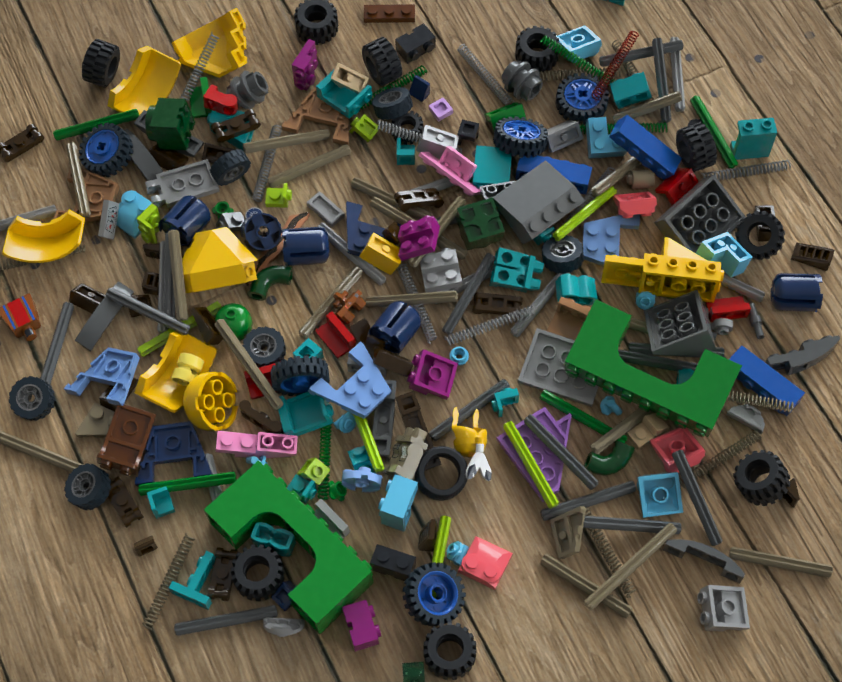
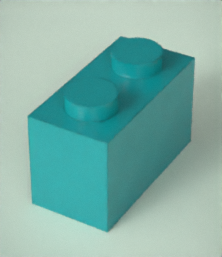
M644 72L635 73L630 77L617 79L610 83L618 109L652 98Z

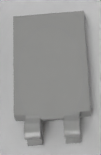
M208 159L156 174L155 180L145 182L148 194H153L158 190L159 195L151 196L152 203L158 208L165 203L167 208L174 206L184 196L191 195L198 199L220 192L218 184L210 174L209 170L211 167Z

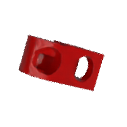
M210 85L203 96L204 107L229 116L236 114L238 111L236 96L219 92L217 86Z

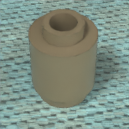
M633 170L627 175V185H630L631 189H643L654 186V172L649 170Z

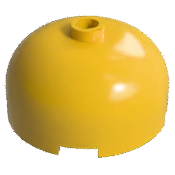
M207 372L199 374L189 382L184 393L183 405L185 413L193 425L205 431H219L227 429L232 425L239 407L234 406L237 389L232 379L223 372ZM232 406L231 415L224 421L225 411L223 408H230Z

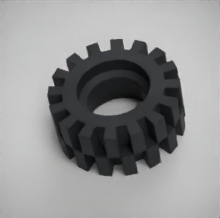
M411 110L410 113L392 119L391 125L394 124V127L396 125L401 127L404 124H411L414 126L411 133L414 131L418 135L421 133L422 136L423 121L417 112L414 115V111ZM394 131V133H393L392 136H394V139H395V140H397L398 133H397V135L395 136V131ZM405 132L404 137L401 138V143L402 141H404V145H407V142H410V145L413 144L412 136L411 139L408 141L409 134L407 136V139H405Z

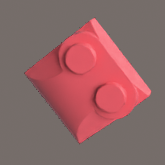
M649 191L613 196V200L618 206V214L622 215V218H632L633 215L637 214L651 216L655 212L657 199Z
M677 428L650 440V444L663 461L664 469L667 472L679 473L672 457L673 452L683 450L690 468L699 464L705 456V450L687 428Z
M476 536L467 554L462 559L458 573L495 590L513 553Z

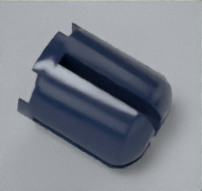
M191 195L184 196L158 222L159 231L163 230L166 234L168 231L178 230L181 247L188 246L193 241L195 233L201 232L210 222V211L200 199Z
M258 213L247 217L242 223L240 230L241 237L246 239L243 241L246 246L253 250L262 251L275 247L282 233L280 222L276 217L267 213ZM259 228L268 229L267 231L263 232V235L258 234V231H260Z
M305 227L282 230L285 266L323 264L327 262L330 249L329 237L325 228Z
M777 274L771 284L770 297L772 305L778 311L817 312V309H821L823 294H820L819 282L823 283L822 276L820 274Z
M395 301L389 304L371 327L368 334L384 341L386 350L395 354L398 353L399 355L419 329L421 318L411 305L407 307V303Z

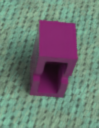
M363 600L342 607L348 628H353L349 632L355 652L378 645V637L382 636L378 624L374 625L372 620L375 617L373 606H368L367 600Z

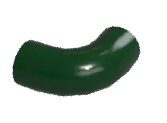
M272 265L262 269L256 274L257 280L251 282L248 296L254 300L263 301L266 300L267 292L272 285H290L293 267Z
M616 441L612 452L607 456L590 452L585 459L584 467L590 473L606 476L615 474L626 467L635 448Z

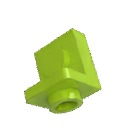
M365 114L360 118L356 117L350 124L352 128L349 132L351 134L354 131L357 132L367 142L378 132V125Z
M284 183L283 188H267L266 207L288 208V201L292 200V190H289L288 183Z
M315 457L308 459L297 475L304 479L309 478L315 481L316 485H320L330 472V469Z

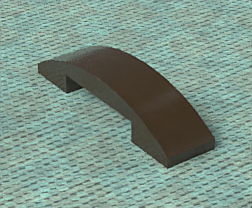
M414 390L395 397L405 429L407 427L413 429L420 428L428 433L424 440L428 447L426 450H423V453L435 447L421 414V408ZM439 457L431 459L427 463L425 471L442 465Z

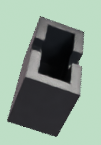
M424 23L412 29L413 33L410 35L405 33L395 39L396 51L407 64L436 48V37Z
M377 544L370 565L372 571L405 581L416 567V557Z

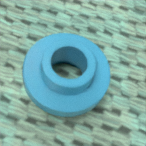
M455 347L450 352V360L457 362L458 365L465 364L469 359V353L463 347ZM461 355L462 358L458 359L456 358V356Z

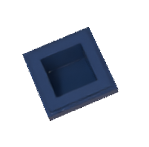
M415 75L409 90L410 95L423 102L430 94V83Z
M291 581L282 582L271 598L284 611H287L291 607L288 594L296 586Z

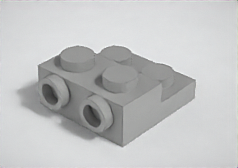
M444 248L441 252H431L426 254L420 261L426 293L463 286L456 249Z
M707 585L700 589L697 601L699 604H702L700 622L704 625L705 631L747 630L750 628L744 587Z

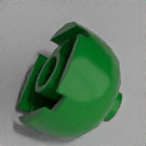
M226 304L215 314L216 322L219 319H224L239 341L243 340L244 336L252 330L251 314L240 304Z

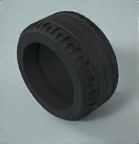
M446 446L433 447L423 453L415 471V481L418 482L419 490L428 498L439 501L449 500L457 496L465 487L468 480L466 478L468 466L464 457L455 449ZM442 457L454 463L458 471V479L453 487L439 490L427 482L424 471L431 459Z

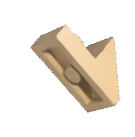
M338 62L331 76V80L339 88L346 87L358 94L366 87L369 77Z
M657 413L645 415L639 425L627 432L626 436L638 450L650 443L651 439L660 436L670 428L663 419L656 416Z

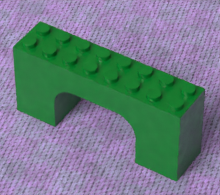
M595 299L565 360L564 371H567L566 374L572 378H582L586 384L592 387L597 385L603 388L602 391L609 395L616 394L626 403L631 404L633 402L639 405L638 407L646 412L653 411L657 413V417L663 420L670 419L675 422L676 426L682 429L687 427L693 430V433L699 437H709L742 365L705 349L689 380L681 384H670L626 364L619 355L618 349L630 326L632 315Z
M258 460L204 509L209 523L236 550L251 537L255 523L258 522L279 526L294 535L295 540L315 559L316 563L312 572L288 594L291 606L320 635L343 613L342 607L355 602L373 584L372 567L366 560L361 561L357 557L358 553L350 545L347 547L342 542L343 538L337 532L332 533L328 529V523L323 518L318 519L314 515L315 511L308 504L304 505L300 501V496L294 490L290 492L286 488V482L281 477L276 478L268 464L265 463L263 465Z

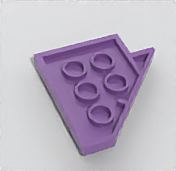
M546 407L532 414L566 448L572 415L569 413L556 422ZM523 420L515 426L553 493L556 494L559 492L564 463L532 432ZM506 432L502 433L496 438L497 442L541 501L544 502L542 495Z

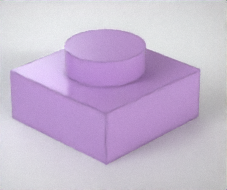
M444 98L429 105V111L438 122L453 114L452 107Z

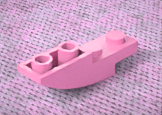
M218 431L215 452L235 454L234 457L244 458L248 456L260 458L262 455L266 458L296 456L298 436L258 432L255 435Z

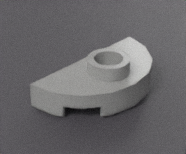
M748 404L733 406L727 412V416L762 434L765 422L761 412L754 406Z
M263 618L264 629L279 637L296 634L305 626V620Z

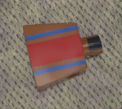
M30 293L0 307V317L16 338L24 336L27 341H32L37 337L35 330L41 327V322L36 304Z

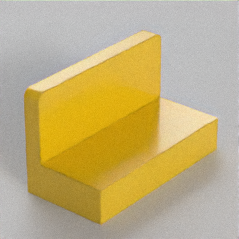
M374 232L359 255L361 259L389 275L401 263V259L398 256L400 248Z

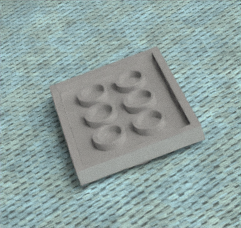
M538 328L536 329L518 383L542 391L547 390L554 395L590 407L593 405L599 387L597 385L592 387L586 384L582 378H572L566 374L567 371H564L565 360L575 340Z

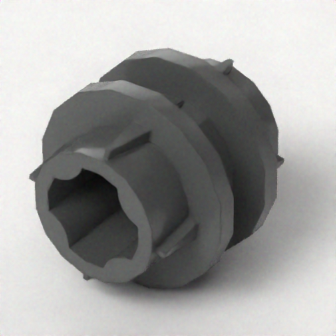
M513 61L505 68L502 74V82L505 84L504 89L508 93L514 92L513 96L517 100H532L542 89L543 79L540 78V72L537 69H531V65L528 62Z
M243 71L240 77L235 76L232 78L230 85L226 87L227 94L236 96L238 108L242 107L245 109H252L255 103H262L265 95L269 93L268 84L259 72Z

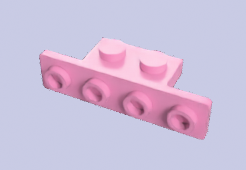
M451 146L446 147L440 160L430 152L419 153L425 164L436 168V172L440 175L447 176L452 184L463 188V192L467 195L481 194L480 189L469 182L477 165Z

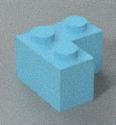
M606 117L587 119L586 135L589 159L625 156L627 151L609 138L610 134L607 131Z
M728 232L702 241L696 252L697 255L707 261L721 262V268L730 278L744 273L752 259V256Z
M395 474L393 480H389L387 483L386 497L380 500L378 506L380 510L379 516H381V524L404 532L411 516V506L418 491V482Z

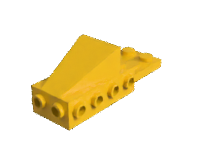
M665 237L661 255L644 253L643 259L606 255L601 283L639 287L638 293L647 291L655 296L672 298L698 290L702 301L714 303L717 292H720L724 270H721V262L707 261L674 240Z

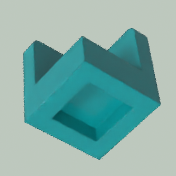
M397 137V165H415V145H401V138Z
M166 486L147 492L149 503L156 519L175 512Z

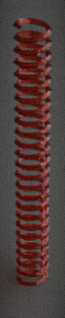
M630 31L596 85L595 90L591 93L593 99L599 101L602 97L601 95L605 92L606 87L610 84L611 79H613L616 71L620 68L619 66H621V63L625 60L624 58H626L629 50H631L634 42H636L637 37H639L636 31Z

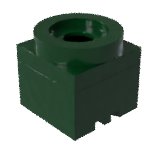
M158 98L157 104L151 105L146 113L145 128L148 139L157 142L160 149H188L190 141L187 137L192 135L190 130L194 129L195 120L186 99Z
M493 197L457 208L455 218L467 251L475 248H485L491 243L503 239L505 230L500 221L499 213H497Z

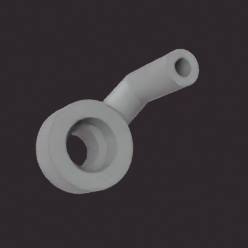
M719 318L711 322L710 327L711 330L716 331L720 335H727L733 330V321Z

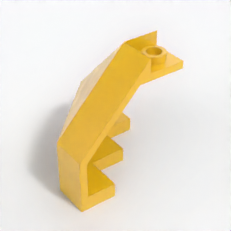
M235 8L197 30L173 41L174 51L180 58L177 61L194 68L212 32L219 39H215L218 41L216 46H214L215 49L207 46L213 52H211L212 55H209L211 58L202 55L209 59V61H206L208 64L199 61L206 65V67H203L205 70L201 71L220 78L245 65L247 57L244 56V50L247 48L243 30L246 29V25L239 10Z
M227 227L197 232L193 237L190 248H187L182 258L185 293L199 292L257 280L254 261H257V259Z

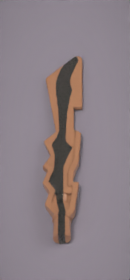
M306 212L289 216L283 229L301 228L309 218L310 213ZM282 233L278 244L272 249L261 252L262 255L257 258L254 265L256 274L262 269L269 267V264L283 251L284 237H282ZM249 281V282H247V283H245V284H246L248 287H250V284H251L252 281Z

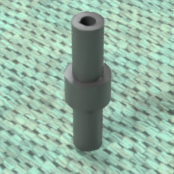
M750 303V324L754 327L757 339H763L765 336L761 326V316L758 315L755 304Z

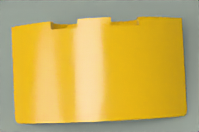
M149 46L138 49L129 70L131 75L127 80L123 79L118 86L110 90L107 106L120 113L137 109L140 115L144 110L147 111L151 105L157 104L158 98H168L177 80L181 63Z
M70 209L62 216L51 220L50 223L41 224V221H31L16 216L8 227L2 255L28 263H45L61 259L72 253L80 245L85 218Z
M176 331L170 333L167 343L160 354L161 361L158 365L153 364L148 371L139 377L134 393L170 412H177L184 406L183 398L186 386L180 385L171 379L174 369L179 367L177 361L180 354L189 353L204 360L201 372L197 373L199 375L209 372L216 357L217 348L206 345L205 342L189 334L182 335Z

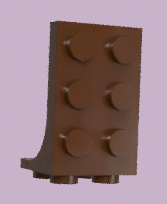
M125 404L123 406L117 405L104 444L97 455V463L100 464V467L106 470H112V468L120 470L119 473L125 476L136 475L156 414Z

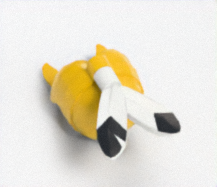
M454 407L452 412V430L456 437L453 440L454 448L463 457H472L466 469V478L472 479L479 469L482 477L486 481H490L492 473L483 453L487 445L486 429L478 428L479 411L476 409L472 416L473 429L457 426L459 413L457 407Z

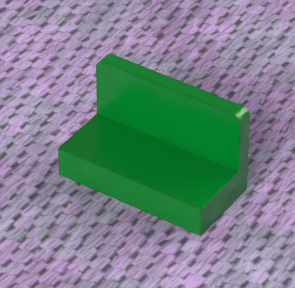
M207 77L200 78L201 86L195 87L196 89H193L194 92L188 90L193 94H189V96H191L190 105L194 118L207 117L212 112V110L204 107L203 96L209 88Z
M519 102L511 103L484 114L486 121L491 122L493 131L495 130L496 123L502 120V118L512 117L514 119V116H518L519 119L525 117V120H527L523 105Z

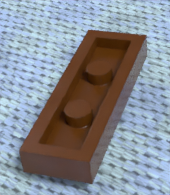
M415 4L364 5V23L415 22Z

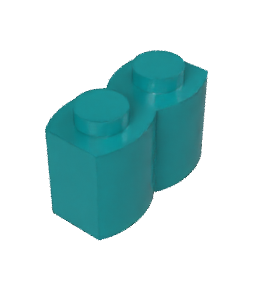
M565 273L560 275L555 281L558 302L561 297L570 298L580 305L587 306L592 305L595 299H598L595 279L587 275L577 277Z
M255 523L251 533L252 542L256 547H259V544L264 545L265 548L269 546L280 556L290 557L296 545L295 537L290 531L274 529L267 523Z

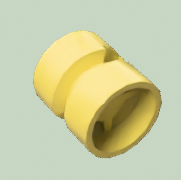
M181 353L177 361L179 367L174 369L171 379L187 387L189 382L198 376L197 373L201 372L204 360L189 353Z

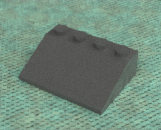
M546 160L493 197L495 205L522 244L534 239L585 201L575 185Z
M713 174L701 179L654 223L665 237L674 240L696 254L702 241L726 232H732L741 223L740 220L746 218V216Z
M698 290L644 310L653 355H700L705 349L709 351L716 349L707 311Z

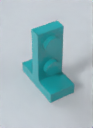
M206 551L204 556H200L195 573L191 574L188 578V587L172 581L169 586L170 592L175 596L209 610L212 601L210 597L201 594L200 591L214 566V554Z

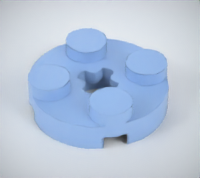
M360 467L359 470L345 469L342 474V485L354 491L357 487L362 488V492H376L380 490L382 485V475L372 473L371 469L367 467Z

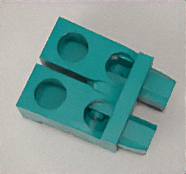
M499 247L495 253L489 286H499L524 293L528 290L538 291L541 280L532 278L533 273L541 274L544 263L535 260L536 256H529Z

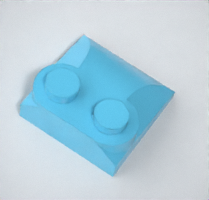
M585 25L556 36L559 38L562 47H565L568 51L571 50V53L574 52V55L577 54V57L580 56V59L595 56L602 46L601 39Z
M126 191L121 197L116 226L136 239L141 233L138 228L137 217L152 202L136 191Z
M678 472L637 477V489L639 491L643 518L683 513Z

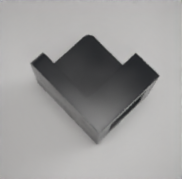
M462 119L457 134L459 136L457 145L461 146L463 139L475 142V139L479 136L480 123Z

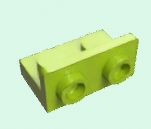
M153 203L137 217L138 228L141 231V238L146 243L156 244L158 242L155 233L159 231L158 222L161 218L158 207Z

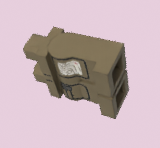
M407 427L404 435H397L395 440L397 443L393 446V455L388 464L383 463L384 470L381 472L391 477H394L396 474L412 480L422 458L423 450H426L428 444L424 443L428 433L420 428L413 429Z

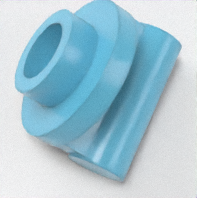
M647 291L636 292L637 306L643 310L653 307L655 295Z
M606 396L601 401L600 408L603 414L609 415L612 412L616 415L622 414V409L617 405L613 396Z
M347 412L335 421L333 425L336 429L349 433L355 428L356 421L354 416Z
M264 455L259 459L256 456H248L246 458L248 464L254 465L258 460L263 465L267 464Z
M459 541L451 543L446 551L447 558L453 561L455 565L460 566L469 547Z

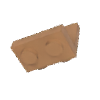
M561 297L547 332L576 340L591 307L582 306L570 298Z

